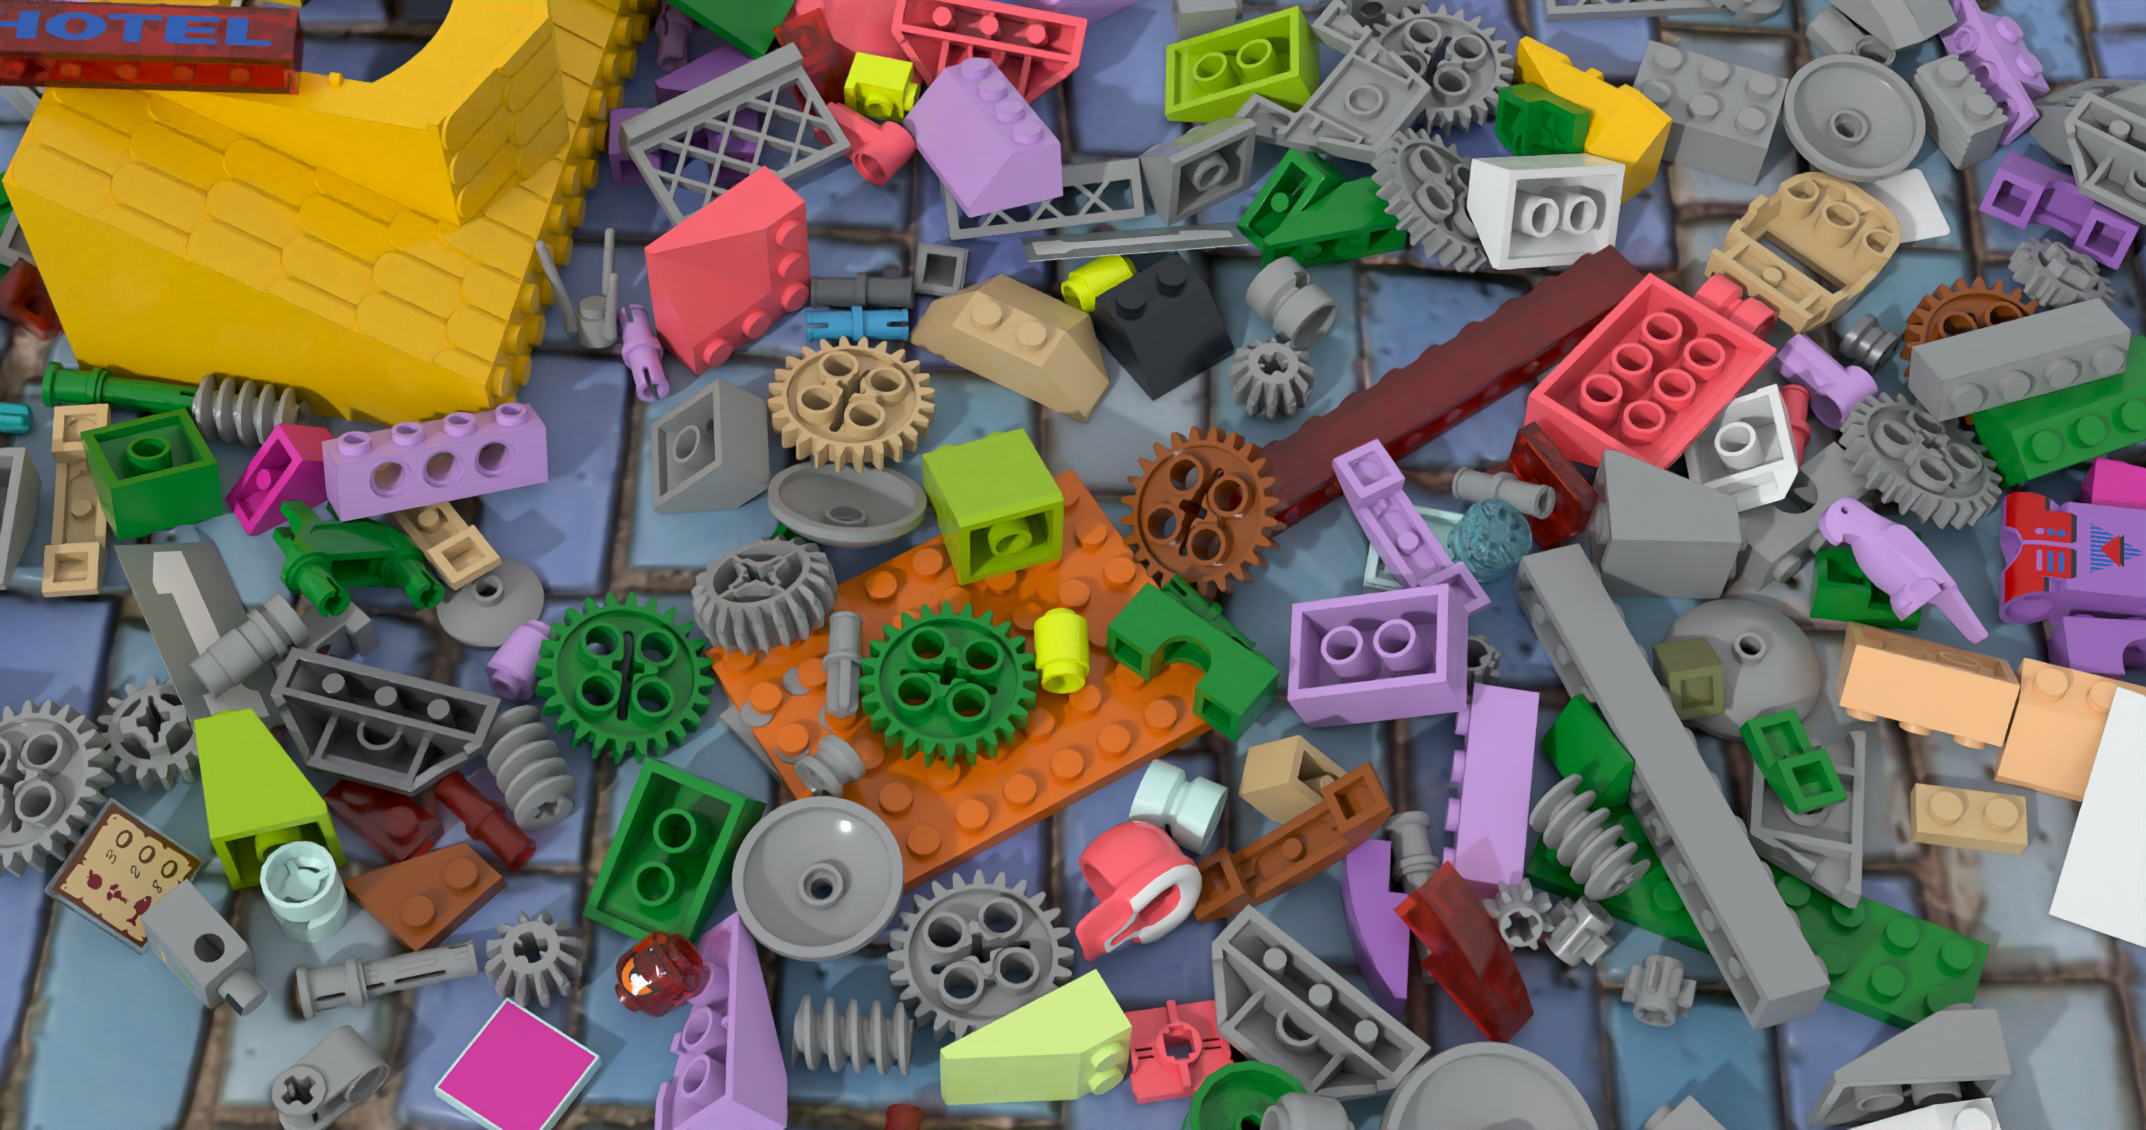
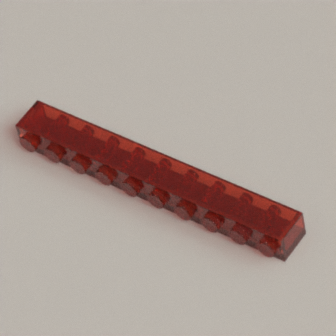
M1611 244L1595 254L1586 253L1570 269L1556 277L1550 275L1544 278L1533 291L1518 300L1516 298L1507 300L1493 315L1483 321L1470 322L1460 330L1456 337L1443 345H1432L1416 361L1402 369L1394 368L1388 371L1376 385L1362 393L1358 391L1353 392L1337 408L1324 416L1309 418L1301 425L1297 432L1282 441L1273 440L1262 448L1258 459L1266 458L1275 463V467L1266 477H1276L1283 480L1284 485L1273 493V497L1288 502V507L1276 511L1274 519L1287 524V527L1283 530H1272L1270 538H1274L1344 495L1332 466L1334 458L1378 438L1394 463H1397L1561 363L1644 277ZM1224 471L1219 474V478L1223 476ZM1241 487L1234 490L1230 496L1229 505L1231 511L1238 508L1242 502L1243 491Z

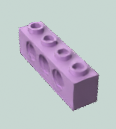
M504 403L494 410L472 414L455 412L440 420L423 423L401 422L394 425L391 429L369 433L352 431L342 434L339 438L322 441L326 494L341 522L549 482L546 426L529 403ZM494 443L491 448H489L486 451H482V449L485 446ZM443 453L438 459L429 461L436 454ZM392 462L386 469L377 471L383 464Z

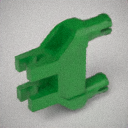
M302 500L282 502L280 512L289 520L291 527H276L272 537L286 555L280 580L292 593L303 594L307 597L321 616L328 617L330 613L335 617L342 614L348 608L351 596L346 588L398 587L412 601L415 608L423 610L424 606L427 609L434 608L442 601L445 595L443 584L437 581L425 567L423 551L403 532L368 517L341 522L329 500L326 509L336 520L323 521Z

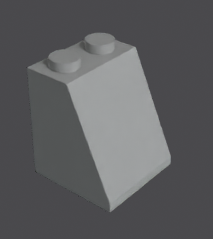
M1616 450L1603 451L1586 505L1590 561L1597 565L1601 574L1602 584L1609 596L1720 599L1727 579H1733L1735 576L1738 551H1745L1748 540L1747 522L1745 519H1739L1736 497Z

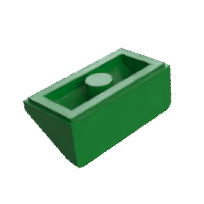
M1582 694L1575 695L1543 737L1541 748L1564 778L1572 774H1580L1583 781L1575 790L1577 796L1589 790L1595 792L1597 797L1588 808L1590 811L1626 804L1635 761Z

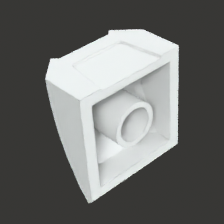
M1777 383L1757 389V392L1735 398L1684 452L1689 479L1736 497L1738 512L1784 499L1798 473L1797 453L1789 413Z

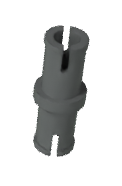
M857 272L856 277L812 276L811 305L813 309H818V307L862 306V311H869V307L913 309L914 279L913 276L869 277L868 272Z

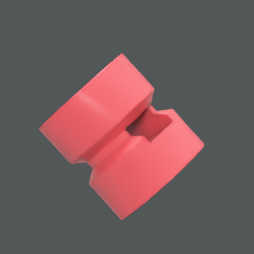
M1721 273L1711 276L1693 297L1694 300L1763 341L1769 336L1778 317V312L1760 300H1756L1753 297L1743 300V288Z

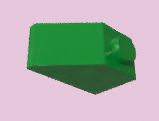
M1290 148L1236 226L1246 238L1262 250L1264 238L1349 180L1317 153Z

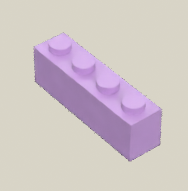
M1474 683L1469 703H1466V711L1457 712L1454 734L1462 735L1464 739L1462 750L1454 749L1452 755L1449 782L1459 783L1457 798L1449 797L1444 830L1454 832L1452 848L1443 847L1439 880L1448 881L1446 900L1448 903L1483 908V899L1494 900L1496 893L1499 891V881L1502 880L1507 885H1520L1523 880L1539 693Z

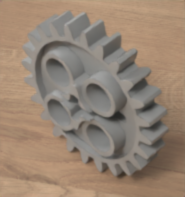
M1421 4L1419 14L1414 15L1410 9L1402 7L1401 19L1388 13L1385 17L1384 26L1377 23L1373 24V38L1388 52L1393 50L1425 81L1431 77L1442 45L1445 42H1449L1446 47L1444 60L1439 62L1431 86V101L1409 128L1413 129L1417 123L1423 124V129L1430 135L1434 126H1440L1445 136H1449L1452 125L1457 124L1466 133L1469 132L1471 119L1483 126L1486 123L1488 113L1497 115L1499 88L1511 86L1514 70L1510 68L1513 57L1511 54L1505 53L1506 40L1494 41L1495 27L1484 30L1480 29L1482 19L1480 16L1468 22L1463 19L1464 9L1462 8L1451 16L1447 15L1445 4L1439 6L1437 13H1430L1426 4Z
M1407 128L1403 133L1397 131L1375 152L1377 158L1371 162V165L1377 170L1371 178L1382 186L1376 192V195L1389 203V206L1384 210L1385 213L1394 215L1399 219L1396 229L1398 231L1407 230L1411 234L1410 244L1412 246L1419 242L1424 245L1427 258L1437 254L1443 267H1447L1452 262L1458 272H1462L1466 267L1471 273H1474L1480 267L1484 269L1490 264V260L1467 210L1471 158L1468 155L1460 158L1457 155L1456 145L1453 143L1446 148L1438 134L1430 139L1424 129H1420L1416 134L1411 128Z
M1881 392L1877 399L1867 395L1863 402L1858 401L1839 429L1843 433L1838 440L1839 444L1847 448L1842 456L1844 459L1856 463L1851 470L1853 474L1868 478L1864 487L1867 490L1879 489L1883 493L1881 496L1882 503L1886 504L1892 500L1899 504V513L1904 516L1911 510L1916 513L1917 519L1922 524L1929 517H1932L1936 525L1941 529H1944L1948 522L1957 530L1961 529L1965 523L1973 527L1979 519L1983 520L1996 504V499L2002 493V490L1998 487L2002 481V476L1993 472L1998 464L1994 460L1983 457L1988 450L1985 446L1974 444L1971 441L1975 433L1973 431L1962 432L1957 428L1959 424L1957 418L1937 422L1918 399L1912 405L1900 393H1898L1894 400L1885 392Z
M47 699L40 708L33 701L26 700L21 714L9 705L4 706L3 721L0 722V878L6 870L18 878L23 877L27 864H30L39 872H43L46 867V857L49 854H53L59 860L64 861L66 859L64 845L70 840L82 846L84 839L79 830L83 825L95 827L99 822L91 815L93 808L108 806L110 803L107 798L99 793L100 789L115 783V779L104 771V769L115 762L114 758L103 750L109 742L97 732L98 727L83 714L78 713L68 704L61 708L52 700Z
M976 870L973 884L967 885L958 872L953 873L952 889L946 890L937 881L931 882L932 900L929 901L925 897L915 894L913 896V909L916 914L900 911L899 927L903 931H891L890 947L896 950L887 953L888 969L895 971V973L890 975L891 990L903 991L899 996V1002L904 1003L906 1011L917 1008L914 1013V1026L917 1029L931 1021L934 1022L933 1040L937 1042L948 1031L955 1033V1041L1072 981V971L1067 969V967L1074 964V949L1065 947L1070 944V928H1057L1061 923V910L1055 908L1043 912L1046 906V893L1042 891L1029 899L1026 897L1027 880L1025 879L1018 882L1013 889L1007 888L1005 872H1000L993 884H986L982 870ZM996 921H1003L1012 925L1013 928L1004 933H997L991 931L987 926ZM940 936H951L959 941L956 945L946 948L932 943L934 939ZM1020 945H1028L1030 948L1028 950L1020 947ZM982 955L985 963H980L976 956ZM935 969L942 972L940 974H933L932 970ZM1011 971H1020L1027 974L1030 978L1023 983L1014 984L1005 980L1003 976ZM956 986L970 987L975 991L972 996L964 999L954 998L947 992Z

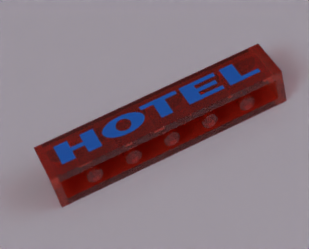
M0 0V86L299 95L304 41L298 9L221 5H169L164 3H112L107 1Z

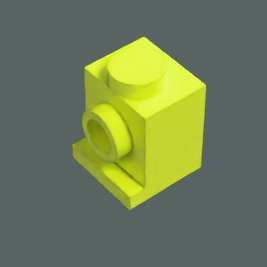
M857 52L844 86L845 106L861 115L902 123L907 113L918 102L920 96V84L913 83V63Z

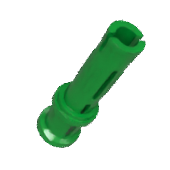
M51 361L43 377L42 398L44 405L51 408L57 407L60 404L90 405L108 403L110 408L154 414L186 408L191 417L193 399L199 387L115 377L106 368L95 367L92 371L64 368L61 362Z

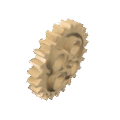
M841 336L839 346L832 347L825 339H821L820 351L815 352L811 348L803 346L801 347V360L787 356L786 369H776L774 371L775 383H769L768 419L772 420L773 435L782 434V447L784 449L796 446V459L798 460L813 454L815 456V468L818 469L829 460L834 462L836 473H840L846 463H853L858 474L863 472L865 462H872L878 470H883L885 457L888 456L893 461L901 463L903 462V449L916 453L918 451V439H928L929 425L934 424L935 389L930 388L929 373L920 374V362L918 360L905 363V350L903 349L891 355L888 354L886 341H882L874 349L868 347L867 337H862L857 346H850L846 336Z

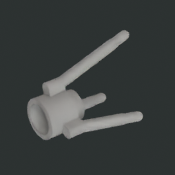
M607 228L605 230L602 296H589L582 299L579 303L580 307L576 311H574L545 242L542 240L537 241L535 247L540 256V261L564 315L565 331L569 333L577 332L578 342L584 347L604 348L613 345L618 340L617 304L619 293V276L614 273V229Z

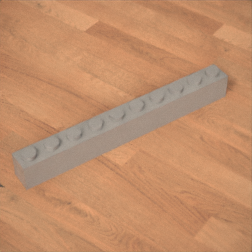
M1579 543L1522 556L1511 590L1571 699L1575 695L1582 694L1634 759L1627 801L1753 1031L1815 1014L1831 984L1827 968L1823 960L1812 952L1801 932V925L1796 913L1786 906L1775 887L1771 869L1764 861H1760L1748 840V832L1744 822L1739 816L1734 815L1724 798L1719 778L1714 772L1708 770L1700 756L1693 733L1690 729L1684 728L1676 714L1668 689L1664 685L1659 684L1652 672L1644 647L1635 642L1625 624L1621 607L1618 603L1611 600L1602 584L1601 574L1597 565L1589 561Z

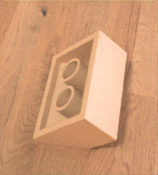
M1849 620L1835 693L1839 706L1846 707L1845 713L1854 718L1876 722L1878 716L1899 721L1898 726L1915 734L1931 735L1933 729L1952 734V740L1963 746L1985 749L1986 743L2002 747L2021 685L2008 660Z
M2024 658L2015 672V676L2021 686L2002 747L1998 746L1994 781L2082 802L2117 686L2145 696L2146 687Z

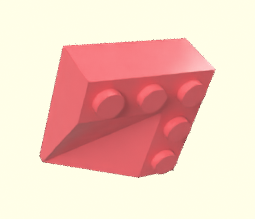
M765 165L644 248L657 339L696 378L711 367L723 364L733 351L750 339H757L762 336L771 324L788 312L800 309L811 296L805 200Z

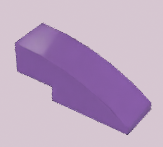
M1366 839L1341 859V898L1345 924L1356 962L1372 996L1379 1007L1400 1022L1407 999L1412 894L1389 892L1391 841Z

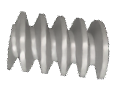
M207 373L203 376L193 399L191 418L202 437L206 440L215 441L221 438L223 442L228 444H236L241 441L244 446L255 448L260 444L261 446L264 444L278 423L310 426L311 406L307 399L303 400L301 404H297L296 391L291 387H287L284 390L280 401L277 400V392L273 384H266L260 397H257L256 384L250 380L244 382L239 394L237 393L236 381L232 377H226L220 389L217 390L215 376Z
M532 705L519 706L500 713L484 751L481 753L487 759V766L490 772L496 777L498 788L505 794V802L514 812L516 823L521 829L528 831L545 829L566 819L574 809L575 802L570 797L577 789V782L573 776L565 775L568 765L563 758L557 757L559 752L557 744L553 740H548L550 735L549 728L544 723H539L541 718L540 711L536 706Z
M1572 774L1553 786L1543 796L1532 811L1529 824L1535 832H1544L1543 842L1549 849L1557 850L1556 858L1560 864L1565 867H1571L1570 876L1576 884H1586L1584 889L1585 895L1590 901L1598 902L1620 894L1634 885L1648 871L1651 862L1649 859H1646L1634 865L1631 864L1630 860L1638 850V845L1635 842H1630L1618 848L1616 842L1624 833V828L1621 824L1606 830L1601 827L1610 816V811L1607 807L1590 813L1588 808L1597 796L1593 790L1576 796L1574 792L1580 786L1583 778L1580 774Z
M804 995L794 1021L792 1069L795 1068L801 1053H804L809 1071L818 1070L824 1055H827L832 1072L839 1073L847 1057L850 1056L856 1074H863L870 1059L874 1058L879 1075L886 1076L894 1060H898L902 1076L909 1077L913 1052L914 1019H908L904 1003L898 1001L890 1018L884 1016L880 1000H874L867 1016H861L857 999L854 998L850 999L843 1015L838 1014L833 997H827L821 1012L815 1013L810 995Z

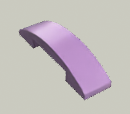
M1378 438L1333 459V469L1358 522L1384 564L1403 589L1449 583L1468 612V618L1490 607L1491 600L1463 560L1456 564L1453 563L1403 491L1405 477Z

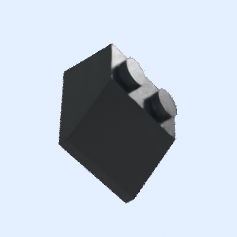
M1177 251L1095 297L1094 331L1096 338L1152 401L1234 354L1233 344L1207 284Z

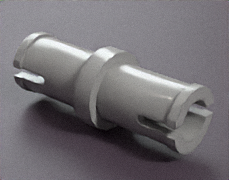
M1463 467L1457 471L1452 482V493L1456 499L1488 505L1490 510L1500 514H1508L1514 511L1545 519L1549 517L1555 506L1556 497L1552 487L1520 481L1513 473L1498 472L1493 475Z

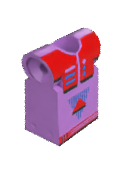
M2014 492L2005 496L2001 501L2000 545L2007 564L1999 578V618L2002 621L2010 624H2031L2048 619L2050 624L2058 625L2063 616L2089 614L2095 618L2107 619L2146 618V510L2066 502L2059 506L2053 500L2031 492Z

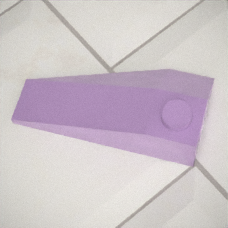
M736 911L704 933L700 938L694 960L700 979L694 976L696 968L693 964V984L690 990L685 993V999L692 1004V1008L683 1032L675 1033L670 1051L678 1055V1060L672 1082H665L660 1085L656 1100L654 1130H784L787 1128L788 1078L754 937L743 923L739 912Z

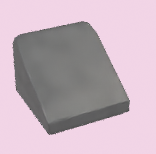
M919 242L914 275V293L944 297L964 289L971 258L969 249Z

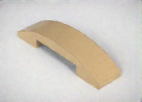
M108 403L54 407L51 452L57 462L52 539L51 545H45L42 579V594L44 597L100 594L103 585L112 529L101 508L82 445L80 432L112 425L111 409Z
M392 462L383 464L377 471L386 469ZM448 501L387 513L399 531L406 534L423 551L425 563L455 591L502 564L500 556L474 524L468 526Z

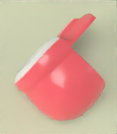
M1129 821L1117 824L1097 836L1079 857L1078 862L1081 872L1089 887L1101 902L1076 927L1075 934L1084 955L1082 958L1087 962H1093L1127 940H1132L1140 945L1160 940L1186 920L1195 908L1202 889V876L1198 867L1191 858L1182 853L1171 837L1155 824L1144 821Z

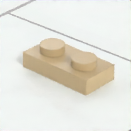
M1915 783L1910 792L1911 842L2022 855L2028 846L2025 796Z

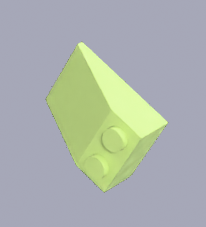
M1095 969L941 1048V1097L946 1105L1077 1100L1090 1092H1093L1094 1095L1106 1093L1116 1087L1123 1080L1124 1074L1127 1073L1132 1025L1101 975Z

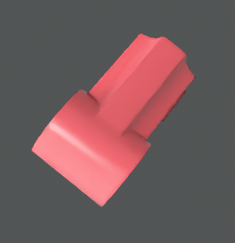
M830 102L827 105L851 144L850 152L844 154V156L853 161L859 174L871 184L884 186L916 154L917 147L914 139L899 124L886 121L880 126L840 102L836 104ZM814 128V139L826 146L833 144L826 131Z

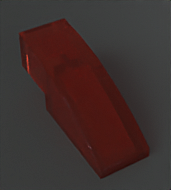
M1447 860L1424 879L1393 910L1431 951L1420 962L1491 1042L1507 1044L1534 1015L1526 986L1512 953L1495 922L1471 887Z

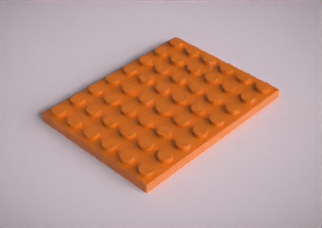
M1072 469L1053 478L1064 498L1062 559L960 586L943 537L940 534L838 585V600L833 603L834 612L851 611L861 615L863 618L861 629V656L863 658L871 657L869 646L871 640L885 642L883 638V626L885 624L900 630L902 612L909 614L915 621L921 619V606L923 604H926L931 609L933 615L941 614L944 601H949L953 614H960L967 603H971L973 617L977 619L990 609L993 611V626L997 627L1006 621L1011 622V638L1024 636L1026 639L1025 653H1032L1034 656V623L1037 619L1044 616L1046 612L1056 608H1067L1085 618L1088 622L1090 673L1085 678L1084 687L1072 693H1052L1042 687L1041 679L1038 678V690L1034 691L1036 693V709L1034 711H1027L1029 713L1027 729L1014 727L1016 734L1013 746L998 739V756L992 758L981 749L977 751L976 766H971L964 755H958L954 768L948 769L945 757L937 755L934 763L929 768L925 767L924 752L918 751L907 761L903 758V742L887 749L885 747V731L879 733L871 731L870 717L872 715H863L861 698L864 696H861L860 692L859 710L855 716L837 719L833 714L828 713L825 707V723L833 731L823 728L819 723L818 715L821 708L826 705L827 673L822 669V659L828 655L829 617L824 618V627L809 630V639H796L790 642L789 649L783 645L775 647L768 655L764 650H756L750 656H745L741 649L727 654L723 646L713 647L703 652L704 657L713 659L710 672L730 704H735L740 714L743 704L750 700V705L756 712L760 714L774 713L773 719L769 724L760 728L751 727V731L783 780L784 788L792 801L815 797V795L799 779L795 771V764L785 763L778 757L776 746L782 754L792 757L803 754L809 746L808 756H813L818 751V742L828 733L842 738L857 752L866 767V773L856 783L848 782L843 787V796L841 798L856 802L872 811L888 826L894 835L904 865V888L902 895L1214 728L1192 713L1195 687L1204 677L1202 672L1196 667L1185 663L1170 664L1162 668L1148 683L1106 654L1107 628L1111 621L1147 582L1159 590L1160 588L1152 577L1149 578L1145 574L1146 569L1141 562L1134 563L1131 560L1135 554L1128 545L1123 544L1124 539ZM930 652L919 655V657L924 659H932L939 656ZM978 663L972 667L978 670H986L992 666L986 663ZM799 666L797 670L799 683L804 688L811 690V692L802 696L788 693L783 686L784 674L789 669ZM910 699L907 700L905 704H908L910 706H918L924 704L926 701L922 699ZM967 709L958 714L964 717H973L980 713Z

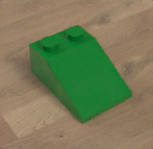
M646 757L582 916L662 951L674 950L676 952L669 951L667 953L675 954L674 956L682 958V956L686 958L687 954H683L679 943L689 953L731 882L738 850L747 834L761 820L767 803L669 762Z

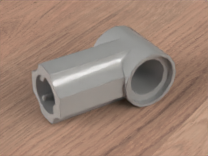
M1834 5L1822 10L1817 18L1809 24L1806 31V36L1826 56L1833 54L1862 56L1877 61L1890 69L1896 56L1895 50L1890 49L1873 35H1866L1846 14Z

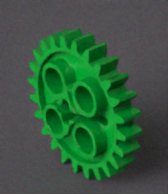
M607 592L603 607L599 608L592 598L587 597L582 608L583 615L569 607L566 609L563 619L565 625L555 621L551 624L548 634L551 640L543 639L538 652L544 659L537 660L534 669V675L544 678L538 681L535 695L549 697L542 709L543 716L560 715L554 730L557 735L570 729L575 732L571 745L573 749L580 747L585 741L593 743V759H597L604 748L612 749L614 764L620 763L625 751H631L636 762L642 764L647 748L650 747L659 758H663L668 749V741L680 748L687 737L685 730L693 733L698 730L702 720L699 715H706L711 700L705 695L711 694L715 680L705 675L709 674L713 665V659L698 657L706 645L705 639L689 641L688 637L694 625L692 621L679 626L673 623L677 612L675 607L670 608L661 615L656 612L657 598L652 597L643 608L637 606L635 592L629 593L625 605H618L613 593ZM623 635H630L632 637V651L629 659L627 680L631 685L625 700L626 720L621 721L617 718L618 700L622 685V674L619 672V668L624 657ZM591 643L602 644L610 650L611 654L603 656L594 654L587 645ZM648 649L656 650L664 656L665 660L661 662L651 661L644 656L642 651ZM586 693L600 694L606 699L608 704L604 706L592 705L585 700L583 695ZM641 699L654 700L661 706L662 710L659 712L647 711L640 706L638 701Z
M944 601L941 614L933 615L931 609L926 604H923L921 606V619L915 621L909 614L902 612L900 630L885 624L883 626L885 642L879 640L870 641L871 657L862 658L861 667L864 677L859 678V692L861 696H864L861 698L863 715H872L870 723L873 733L885 731L884 738L887 749L903 742V758L908 761L918 751L924 752L925 767L930 768L937 755L945 757L948 769L954 768L958 755H964L971 766H976L977 751L983 749L989 756L995 758L998 756V739L1013 746L1016 734L1014 727L1027 729L1029 725V713L1027 711H1034L1036 709V693L1034 691L1038 690V673L1033 672L1035 670V656L1032 653H1025L1026 639L1024 636L1011 638V622L1006 621L997 627L993 626L992 610H987L977 619L973 617L971 603H967L960 614H953L949 601ZM926 652L939 655L932 659L919 657L920 654ZM978 663H986L992 667L986 670H978L972 666ZM910 699H922L926 701L924 704L918 706H910L908 704H905V702ZM968 709L978 711L980 714L973 717H964L958 713Z

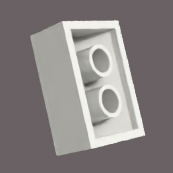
M1587 153L1472 158L1467 210L1492 267L1504 270L1613 262L1625 164Z

